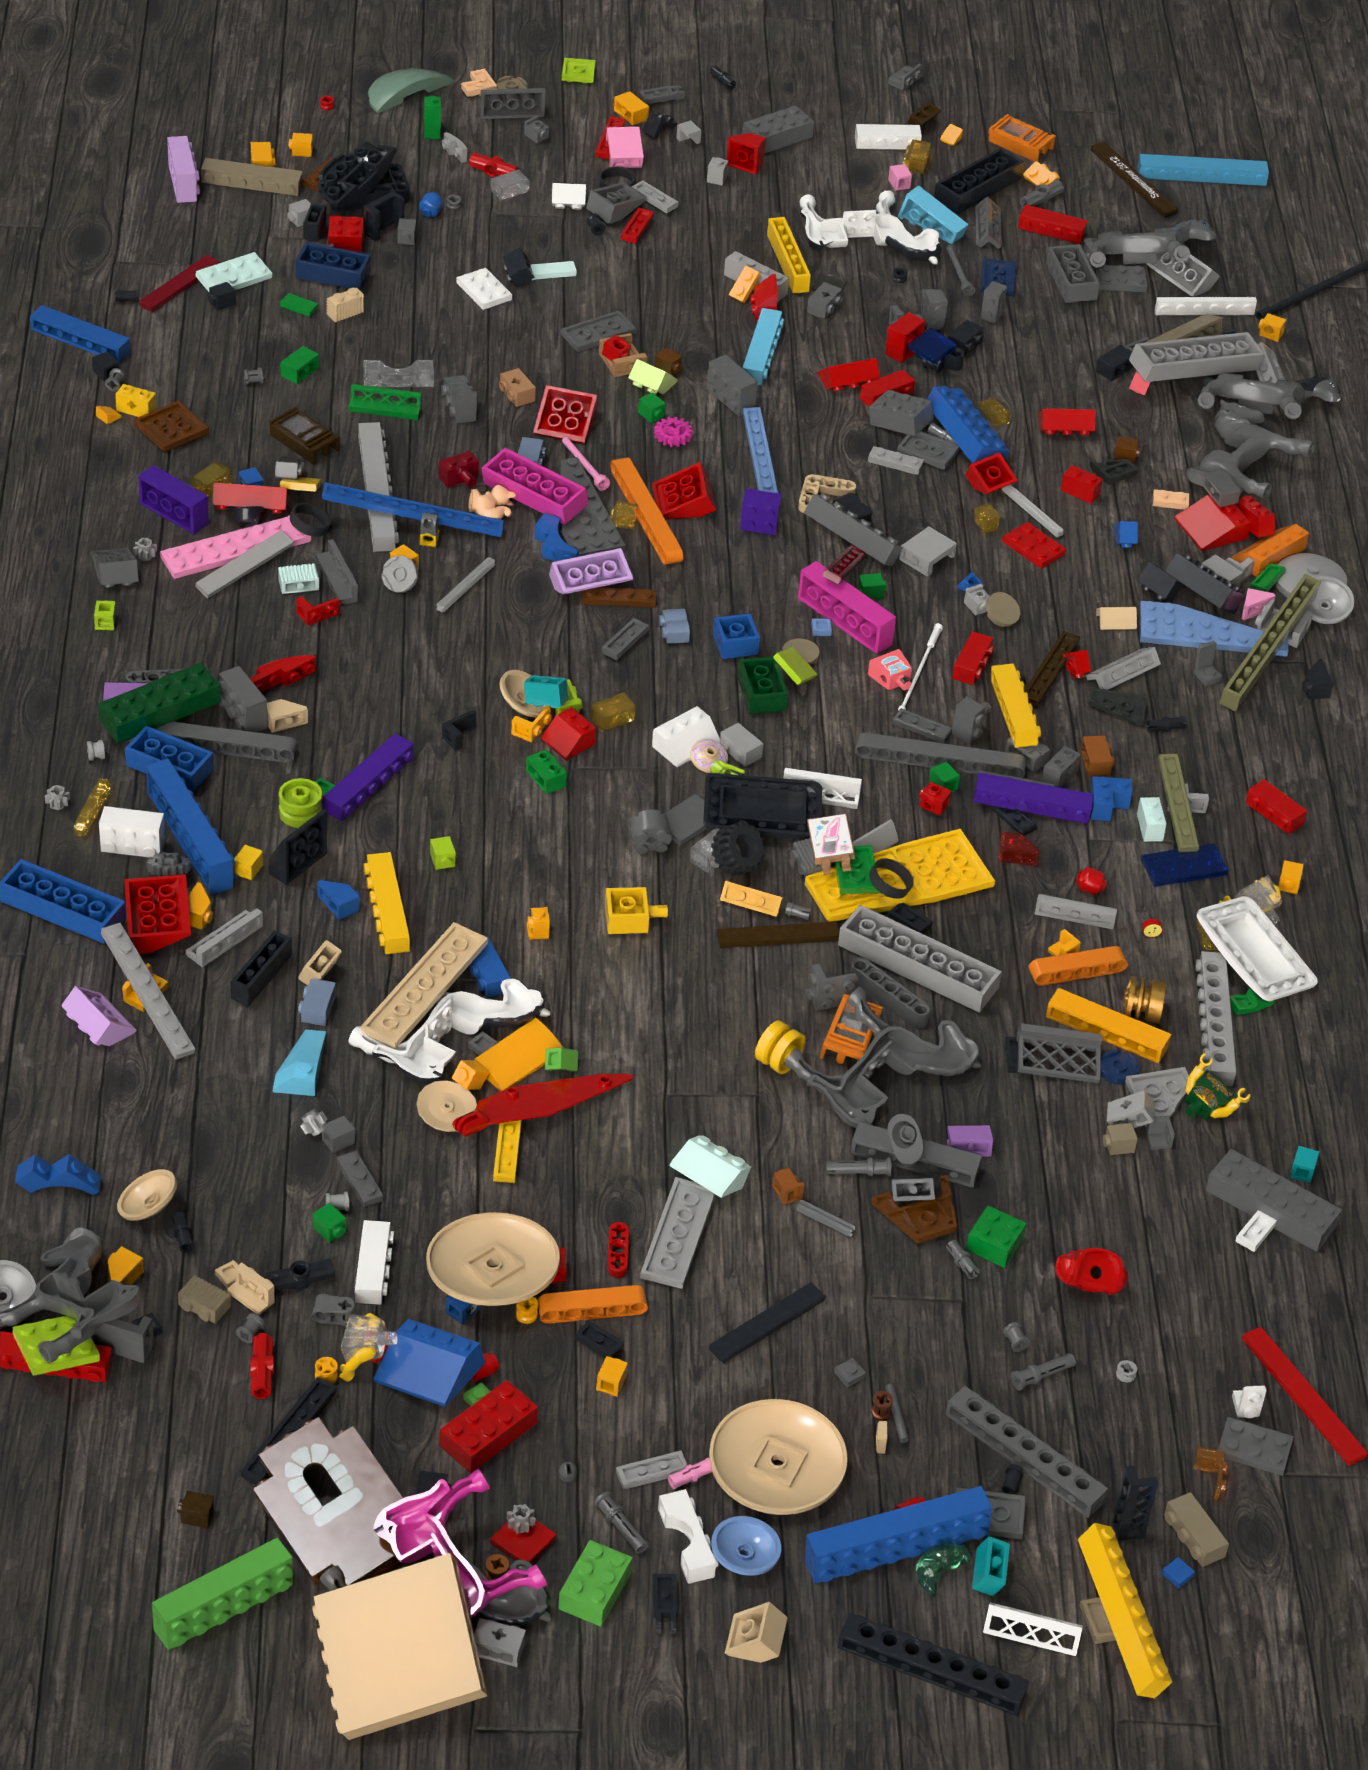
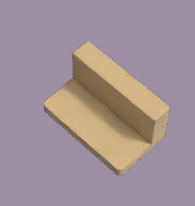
M1100 607L1096 609V616H1100L1101 630L1137 628L1136 607Z

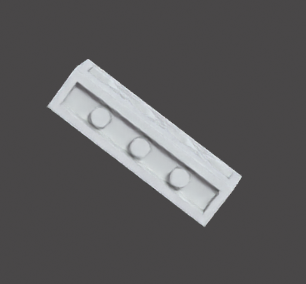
M785 768L783 779L808 780L820 783L822 786V804L857 809L862 779ZM833 794L835 797L827 798L825 795ZM853 797L855 801H847L844 798Z
M990 1602L983 1633L1076 1656L1083 1626ZM992 1615L1001 1617L1007 1626L999 1631L989 1629ZM1007 1619L1013 1620L1014 1622L1009 1624ZM1018 1622L1025 1623L1030 1632L1022 1637L1017 1636L1011 1627ZM1030 1625L1037 1626V1628L1032 1630ZM1045 1628L1050 1631L1053 1638L1047 1642H1041L1038 1640L1035 1632ZM1009 1629L1011 1634L1005 1633L1004 1631ZM1053 1631L1061 1633L1056 1636ZM1064 1634L1075 1636L1073 1649L1062 1647L1058 1638ZM1032 1635L1035 1640L1029 1639L1027 1637ZM1053 1641H1056V1643L1058 1644V1646H1057V1645L1050 1644V1643L1053 1642Z

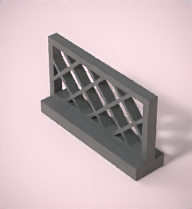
M1021 1023L1017 1032L1018 1072L1092 1083L1100 1082V1045L1102 1043V1034ZM1023 1042L1032 1043L1035 1048L1029 1051L1023 1045ZM1043 1046H1052L1055 1051L1049 1054ZM1070 1048L1076 1053L1069 1057L1063 1049ZM1038 1050L1045 1056L1040 1062L1032 1055ZM1083 1052H1095V1057L1090 1060ZM1058 1053L1065 1059L1061 1064L1053 1058ZM1078 1056L1085 1062L1081 1067L1073 1061ZM1029 1058L1035 1065L1032 1067L1023 1066V1060ZM1049 1060L1055 1068L1049 1070L1042 1064ZM1069 1063L1076 1071L1073 1073L1067 1072L1063 1067ZM1089 1066L1095 1072V1076L1087 1075L1083 1070Z

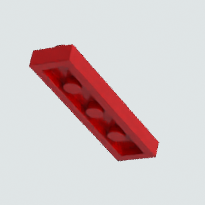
M609 117L596 149L595 157L610 159L608 141L606 140L607 128L624 127L626 119Z

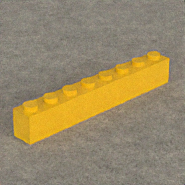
M1094 1523L1078 1538V1542L1136 1694L1155 1699L1172 1683L1168 1668L1165 1665L1161 1650L1153 1634V1629L1149 1624L1145 1609L1142 1606L1138 1591L1133 1583L1130 1570L1126 1565L1112 1526Z

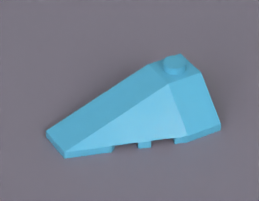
M305 1030L277 1071L273 1092L315 1096L326 1031Z

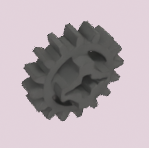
M161 852L159 856L154 855V857H149V860H147V872H151V875L157 874L158 877L184 875V873L188 874L191 870L190 859L186 858V856L180 857L178 853Z

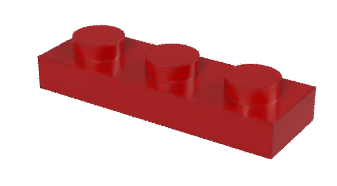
M638 208L622 231L620 239L636 244L653 219L654 212Z

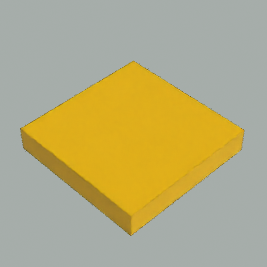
M299 477L297 480L282 479L280 481V487L292 490L315 492L321 485V479Z

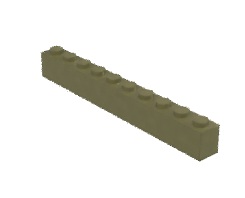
M1307 574L1303 575L1223 689L1220 704L1235 712L1316 598L1321 581Z

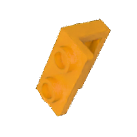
M1037 161L1023 173L1024 178L1035 186L1040 184L1048 185L1060 179L1056 172L1049 171L1045 164L1041 165Z

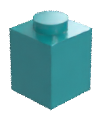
M1298 1146L1290 1178L1311 1183L1319 1151Z

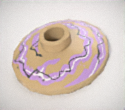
M703 739L697 741L692 746L690 759L696 768L703 772L711 773L710 769L714 762L722 760L727 763L728 754L719 742L712 739Z

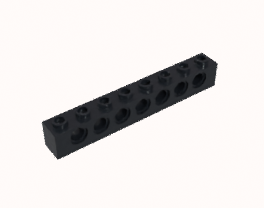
M849 1613L839 1635L838 1649L1014 1716H1018L1027 1694L1029 1680L1024 1679L1020 1675H1013L996 1666H989L975 1658H968L951 1649H944L930 1641H923L906 1632H899L885 1624H878L860 1615Z

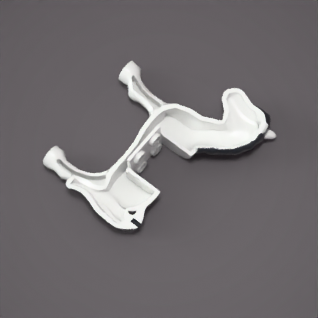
M884 191L880 194L876 210L845 211L843 218H821L814 210L816 201L812 195H805L799 201L800 207L803 209L801 210V216L806 219L807 242L814 249H820L824 246L829 248L846 247L848 245V238L873 236L877 245L891 246L914 261L929 260L933 264L938 263L936 257L942 251L941 244L938 241L939 233L934 229L928 228L914 237L906 231L902 222L890 214L889 208L895 203V196L892 191Z
M506 979L501 983V991L504 996L503 1001L485 999L462 991L455 993L445 992L436 1002V1007L423 1026L406 1042L399 1044L396 1049L367 1036L360 1029V1026H357L352 1031L349 1037V1044L356 1048H361L367 1055H373V1057H379L386 1062L395 1063L412 1081L429 1085L438 1081L442 1075L443 1068L455 1056L456 1051L438 1043L440 1038L451 1030V1027L468 1035L475 1034L481 1027L517 1028L524 1026L539 1016H549L550 1011L544 1008L545 997L542 992L532 989L528 990L519 980Z

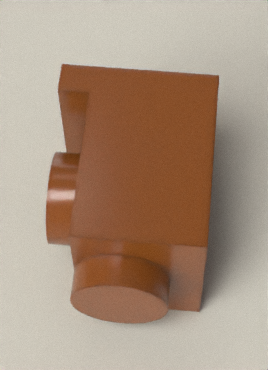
M790 1168L781 1169L774 1173L772 1187L783 1205L803 1199L804 1183L799 1182L798 1177L793 1175Z

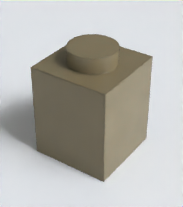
M1132 1123L1107 1126L1106 1134L1103 1135L1104 1147L1108 1148L1110 1155L1135 1152L1137 1136Z

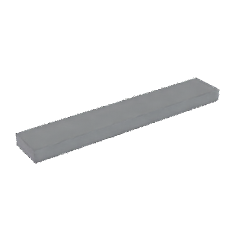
M280 530L196 582L195 587L208 599L293 546V541Z

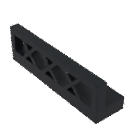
M1127 1466L1124 1469L1112 1520L1118 1541L1145 1538L1158 1486L1157 1477L1138 1479L1134 1466ZM1139 1487H1148L1143 1491L1139 1490ZM1142 1499L1146 1500V1501H1144L1143 1503H1141V1504H1139V1505L1136 1504V1503H1138L1139 1501H1141ZM1139 1513L1142 1514V1515H1140L1139 1517H1137L1136 1519L1133 1518L1134 1516H1136V1515L1139 1514ZM1135 1527L1139 1528V1530L1130 1531Z

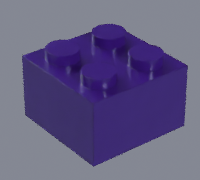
M746 488L742 503L740 530L776 535L782 494Z

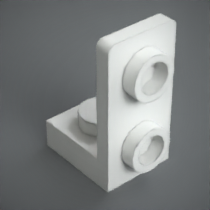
M1246 1386L1243 1390L1233 1391L1232 1398L1237 1418L1260 1416L1266 1394L1265 1386Z

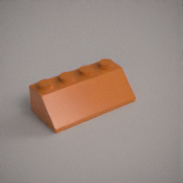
M1297 524L1279 528L1275 531V535L1262 538L1232 556V559L1239 563H1242L1248 557L1255 560L1252 574L1257 577L1269 563L1277 565L1285 557L1304 551L1309 532Z

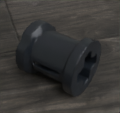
M595 213L588 216L587 224L591 227L592 233L594 235L603 234L606 226L601 222L600 215Z

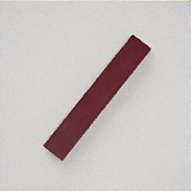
M209 255L204 256L139 301V306L154 312L198 282L196 271L219 264L220 261Z
M850 545L824 570L822 576L839 584L866 557L867 553L854 545Z

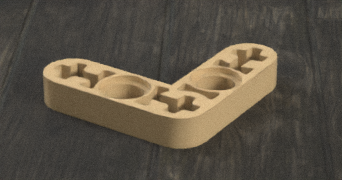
M814 474L808 475L803 484L798 509L804 513L807 507L806 502H810L813 496L806 493L817 495L824 493L836 496H843L848 493L855 494L856 484L853 481Z

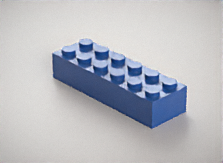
M934 386L927 400L932 401L933 414L968 459L975 463L1000 452L1005 460L1010 451L997 436L996 431L989 426V422L982 417L981 412L974 407L973 402L966 397L965 392L960 388L953 389L946 386Z
M22 859L0 881L1 902L103 944L106 942L101 935V929L117 923L122 924L126 919L125 901Z

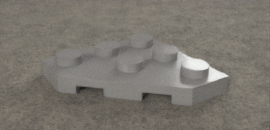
M1181 1067L1126 1076L1125 1083L1131 1095L1144 1090L1155 1102V1116L1169 1115V1118H1171L1187 1094L1185 1088L1189 1075L1186 1068Z

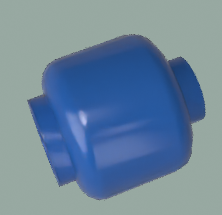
M435 192L426 193L419 203V209L425 217H436L443 207L441 196Z

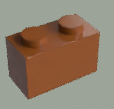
M1083 736L1080 751L1087 776H1110L1111 769L1115 766V759L1110 754L1111 745L1107 743L1106 736Z

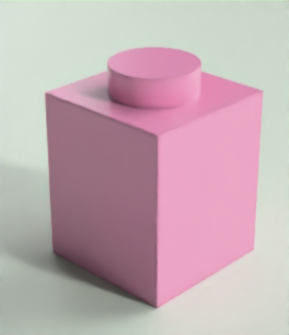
M905 164L890 166L888 180L894 190L910 189L912 174Z

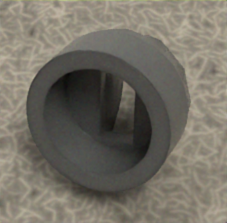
M572 1462L562 1463L559 1468V1478L564 1482L574 1481L577 1477L576 1465ZM567 1469H570L571 1474H567Z

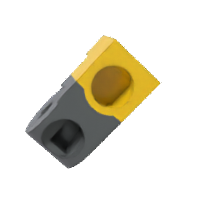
M423 512L420 545L436 547L439 538L438 514ZM425 536L433 537V540L427 541L425 540Z

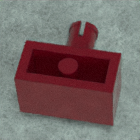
M471 451L439 461L438 478L447 488L463 482L469 488H471V485L472 487L476 485V478L479 476V460Z

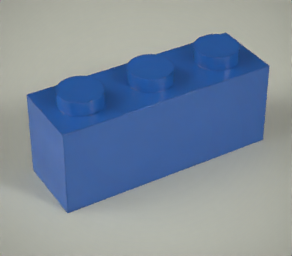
M488 938L486 947L469 965L471 975L476 977L478 988L484 992L486 998L503 994L501 983L506 979H510Z

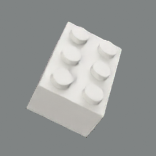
M104 806L99 821L101 852L142 857L159 856L165 844L164 813Z

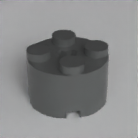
M650 809L641 811L636 818L632 817L630 819L629 826L632 845L637 853L645 854L648 851L654 850L665 852L668 849V845L671 842V832L666 814L664 816L659 810Z

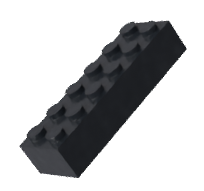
M999 148L937 182L934 198L948 209L959 214L984 200L987 196L989 197L1023 178L1025 161L1003 148Z

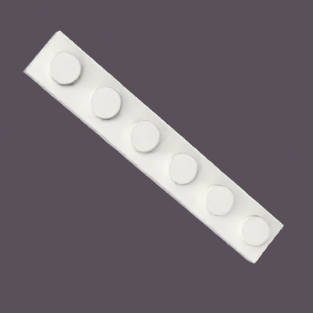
M1157 297L1155 315H1254L1257 300L1256 297Z

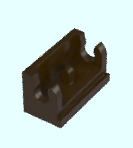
M928 102L910 115L907 125H920L921 129V126L929 120H936L941 110Z

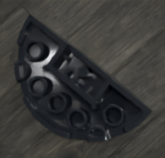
M378 145L377 149H367L366 146L355 148L353 153L346 156L343 153L327 163L319 174L318 190L325 201L336 207H344L358 202L370 193L383 178L397 151L396 148Z

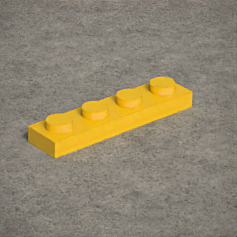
M522 1120L499 1123L493 1181L515 1183Z

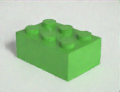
M589 1540L559 1593V1610L602 1627L631 1575L633 1557Z

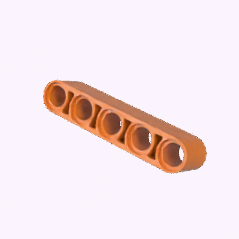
M1111 946L1035 959L1029 964L1028 968L1035 983L1043 986L1120 973L1128 967V962L1120 947Z
M640 1285L547 1293L541 1295L537 1300L540 1319L544 1323L633 1316L643 1314L648 1309L645 1290Z

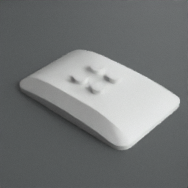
M1243 896L1201 908L1197 912V918L1212 942L1245 983L1262 999L1273 1001L1311 989L1317 984L1318 981L1313 972L1253 899Z

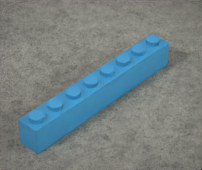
M1140 154L1137 166L1138 173L1145 179L1266 186L1269 174L1267 161Z

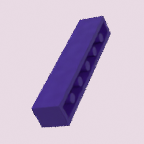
M394 734L323 796V809L327 810V814L340 821L351 815L353 810L362 805L370 795L376 793L378 788L387 783L404 765L412 761L414 757V743Z
M978 772L973 802L1002 808L1006 807L1012 810L1018 809L1023 812L1088 824L1093 794Z

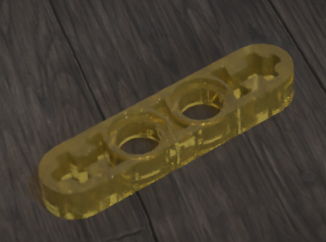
M102 778L98 780L74 825L75 835L83 837L87 835L110 793V780Z

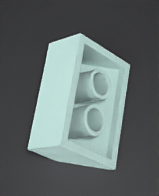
M700 1135L689 1139L670 1163L672 1168L719 1197H724L742 1189L751 1169V1166L746 1164L742 1158L731 1155L724 1147L717 1146L710 1142L709 1138Z

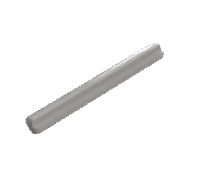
M1009 485L1002 488L1006 495L1055 537L1063 536L1064 529L1014 486Z
M487 557L436 604V609L441 613L445 612L495 566V560Z

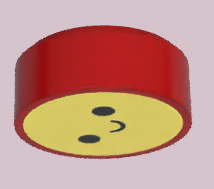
M1149 919L1142 924L1143 934L1146 937L1154 938L1163 932L1162 923L1158 919Z

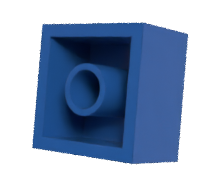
M751 614L714 618L713 636L722 659L758 655L760 637Z

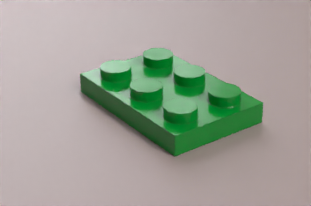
M871 845L853 846L855 859L850 860L851 871L843 872L841 861L834 862L839 894L879 893L869 879V872L875 864Z

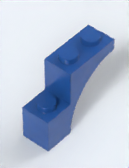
M544 513L535 525L534 538L543 542L542 557L555 562L579 557V550L569 546L559 536L561 518Z
M70 1154L53 1165H50L37 1155H33L17 1166L15 1183L30 1193L45 1187L66 1186L83 1190L94 1196L99 1192L102 1175Z

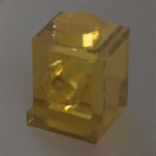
M990 503L978 506L974 510L976 524L981 527V533L985 534L998 530L1000 515Z

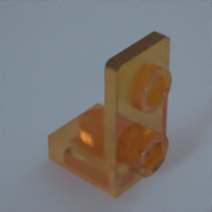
M1197 1447L1193 1468L1216 1472L1213 1500L1218 1501L1220 1493L1224 1494L1226 1480L1222 1479L1223 1475L1226 1476L1228 1462L1224 1461L1225 1452Z

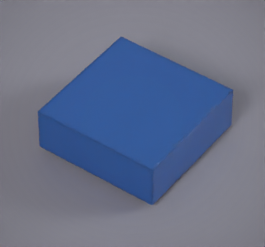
M1177 1557L1162 1569L1161 1574L1179 1589L1194 1577L1195 1571Z

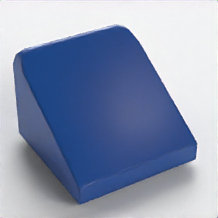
M972 571L957 587L966 591V588L978 584L984 586V584Z

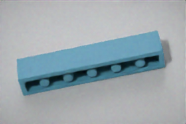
M766 308L761 310L743 365V370L758 381L757 385H762L763 380L767 379L768 369L771 367L778 339H780L781 329L784 326L782 311Z

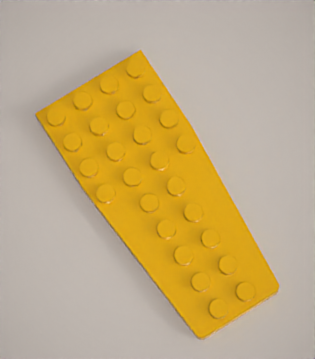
M961 829L910 841L873 854L875 862L882 858L892 859L902 864L911 873L913 886L908 894L901 899L890 898L880 892L839 894L835 867L831 868V874L823 875V871H820L805 878V886L829 922L848 919L859 905L880 913L890 911L899 903L916 906L994 887L995 884L994 878ZM876 868L878 875L885 883L897 889H906L903 880L896 873L885 868Z

